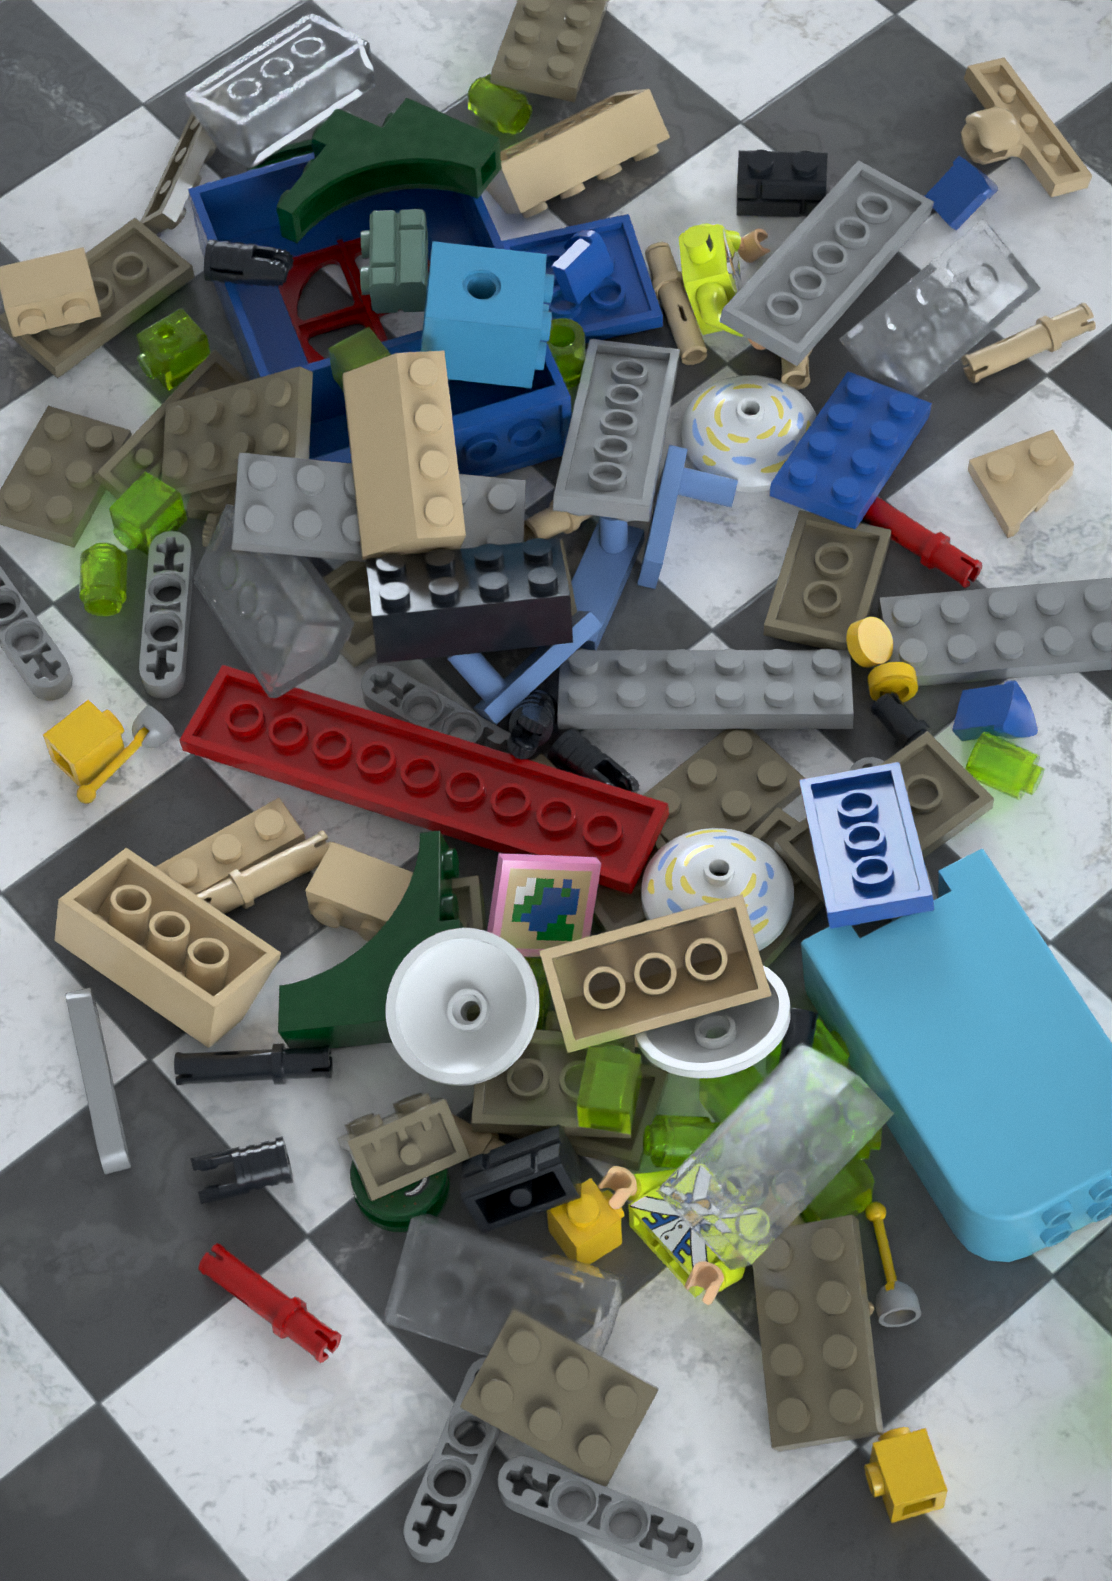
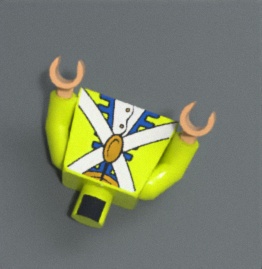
M706 223L692 226L681 233L678 238L683 283L701 333L706 335L726 331L738 337H743L742 334L719 321L722 309L742 288L739 257L736 252L738 251L740 257L745 262H754L770 252V249L760 245L761 241L768 238V234L763 229L757 228L746 236L740 237L738 232L726 230L720 224L712 225ZM748 338L751 345L757 350L766 349Z
M698 1165L690 1170L677 1168L632 1174L624 1167L614 1166L609 1169L598 1184L599 1189L610 1188L615 1191L609 1200V1205L613 1209L621 1208L627 1200L633 1201L628 1205L629 1226L695 1298L705 1289L706 1292L702 1302L710 1305L719 1291L736 1283L743 1277L751 1252L749 1234L751 1233L752 1221L750 1214L744 1206L761 1192L757 1181L744 1168H740L721 1183L703 1165Z

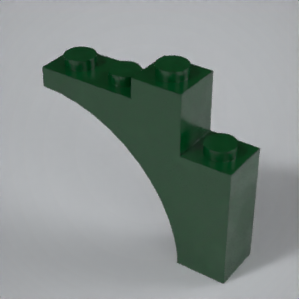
M406 98L395 112L387 115L382 127L335 108L325 122H321L316 126L312 134L311 145L315 159H311L306 164L302 176L290 190L283 192L278 200L276 212L279 218L281 236L294 243H298L310 229L333 212L355 201L384 192L404 189H439L469 195L478 199L502 169L499 138L409 98Z
M440 830L420 833L419 852L409 886L394 913L371 940L346 960L327 971L298 982L279 985L278 1033L289 1048L324 1047V1045H330L331 1049L392 1043L386 1022V999L391 980L398 966L412 949L427 938L446 930L464 928L459 919V905L456 894L452 893V879L459 877V859L456 849H449Z

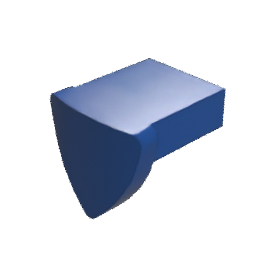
M958 156L952 162L954 165L924 196L934 202L932 208L956 231L987 198L990 199L998 191L997 185L989 177L961 156Z
M593 230L577 232L564 245L566 252L552 265L565 301L579 304L603 279H607L613 273V265L608 249L600 234Z
M1013 680L1006 681L1001 685L962 690L952 731L961 741L997 736L1007 739L1031 737L1038 733V728L1026 695L1017 681Z

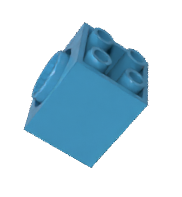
M432 241L421 352L444 351L447 377L451 380L532 388L534 371L544 370L546 342L544 341H549L552 312H549V304H543L551 303L554 286V275L545 274L547 254Z

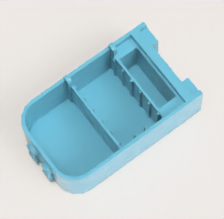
M980 849L938 871V898L933 900L934 911L902 916L861 938L858 937L852 925L832 929L828 927L804 939L801 942L805 991L955 1237L969 1252L988 1261L1011 1262L1028 1257L1045 1247L1057 1245L1068 1238L1073 1232L1092 1222L1101 1221L1112 1215V1042L984 849Z

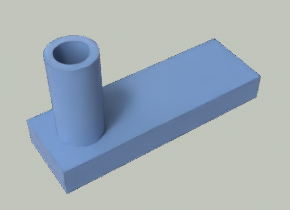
M669 445L637 585L656 589L664 561L677 496L680 495L732 507L738 480L685 468L684 464L688 449Z
M598 516L599 521L571 581L577 611H591L603 625L580 647L587 650H597L645 541L643 529L629 526L626 521L616 518Z
M578 610L572 616L573 643L539 646L505 679L502 678L481 653L448 656L447 660L482 698L474 707L476 712L492 724L497 725L603 625L591 611Z

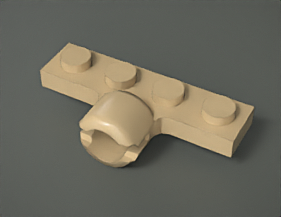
M1005 57L968 66L964 80L982 103L985 110L974 112L965 119L967 124H965L961 131V140L967 156L973 162L982 165L1005 160L1011 156L1019 157L1026 163L1050 197L1088 188L1092 174Z

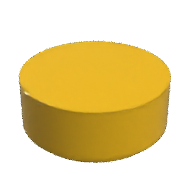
M867 617L852 623L848 628L846 635L847 648L851 657L860 666L870 668L885 663L890 659L893 653V638L889 628L882 620L877 617Z
M888 662L875 667L868 675L871 698L877 701L886 693L896 692L903 703L907 702L918 691L915 669L904 662Z

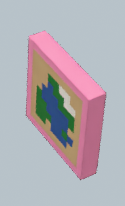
M499 853L487 932L506 940L523 957H541L539 952L541 950L590 937L601 869L600 861L596 857Z

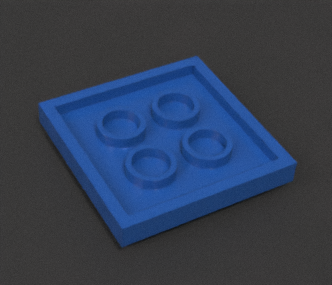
M629 214L502 241L506 250L547 254L545 274L554 275L551 303H543L549 304V312H552L549 341H546L550 351L589 343L590 339L604 340L663 327V315ZM593 230L600 234L608 249L613 265V273L607 279H603L579 304L565 301L552 265L566 252L564 245L577 232Z

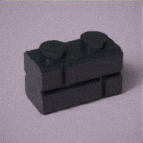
M761 149L754 151L739 150L736 215L807 217L826 196L828 153L766 151Z
M559 1124L492 1149L487 1154L481 1153L462 1161L461 1175L463 1179H461L460 1194L468 1211L483 1234L581 1198V1163L562 1126Z

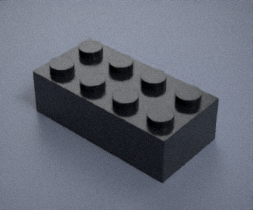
M536 538L527 542L501 545L489 543L473 548L435 549L430 552L406 555L386 554L378 558L366 559L377 664L573 643L571 598L559 538L549 540Z

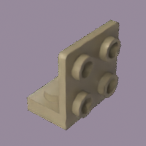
M419 1092L393 1103L392 1105L396 1113L382 1119L380 1114L374 1115V1113H370L344 1125L347 1134L338 1137L337 1141L340 1148L349 1150L369 1200L378 1199L470 1158L446 1099L430 1098L428 1093L422 1094Z

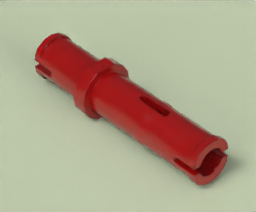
M876 497L862 519L871 526L891 530V540L920 557L922 565L928 569L937 568L960 583L964 588L969 587L970 581L974 582L982 570V562L978 559L975 560L950 544V537L942 532L933 533L879 497Z
M220 1243L211 1247V1251L216 1254L215 1258L208 1252L202 1257L198 1266L199 1272L207 1275L272 1325V1332L279 1338H290L311 1354L319 1363H323L329 1358V1355L324 1352L325 1349L332 1354L335 1352L341 1342V1334L332 1330L307 1311V1304L302 1299L287 1296L227 1251Z

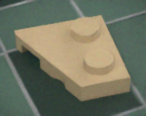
M1054 430L970 459L968 465L970 476L1007 538L1013 537L1019 531L1020 524L1033 510L1038 512L1048 501L1049 494L1054 490L1060 489L1073 475L1074 469L1072 459Z

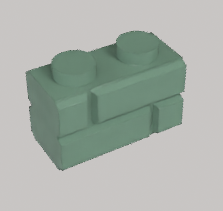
M422 209L400 210L399 213H396L394 210L373 211L370 214V230L361 231L362 259H369V267H361L360 269L362 295H370L372 311L376 314L397 313L398 310L403 312H424L428 282L426 213Z

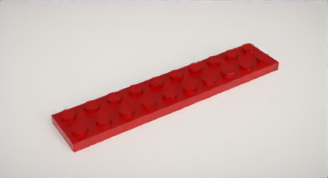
M225 665L221 666L179 739L182 750L431 831L440 830L444 835L503 854L596 857L601 863L598 884L627 894L632 893L669 816V807L666 802L528 759H516L513 755Z

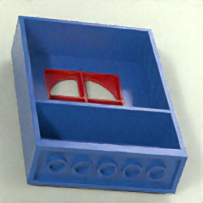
M314 152L189 188L192 211L203 257L205 256L209 239L230 241L231 243H251L257 246L274 247L275 249L280 248L288 252L290 251V254L293 255V266L289 270L286 283L283 286H247L244 284H232L231 282L220 283L218 281H213L250 380L299 366L313 372L309 459L351 463L342 380L343 373L395 353L421 352L423 330L388 340L380 318L389 313L376 314L372 311L370 295H362L360 271L355 260L358 256L362 255L361 231L370 230V214L373 211L394 210L396 213H399L400 210L422 209L426 213L428 274L432 241L505 249L482 196L477 199L469 195L439 189H404L369 196L333 212L310 229L298 243L283 238L276 212L278 200L283 192L290 190L302 176L306 164L311 159H315ZM329 264L338 265L354 300V305L310 319H300L298 317V303L308 280L320 268ZM352 324H361L365 327L372 345L325 359L312 348L308 341L315 335ZM547 342L544 370L534 371L532 388L448 379L459 474L495 477L563 456L572 418L571 396Z

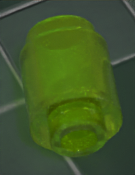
M491 74L477 78L468 91L469 110L502 133L517 134L523 130L532 115V106L528 103L527 97L517 89L491 84Z
M96 543L84 550L80 555L79 598L84 603V609L92 615H115L121 611L122 604L127 599L128 557L124 551L118 549L113 544Z
M658 1114L654 1117L652 1124H648L644 1129L643 1151L646 1156L651 1158L652 1164L657 1168L692 1169L698 1165L708 1168L710 1164H719L723 1158L725 1149L723 1127L719 1122H711L706 1116Z

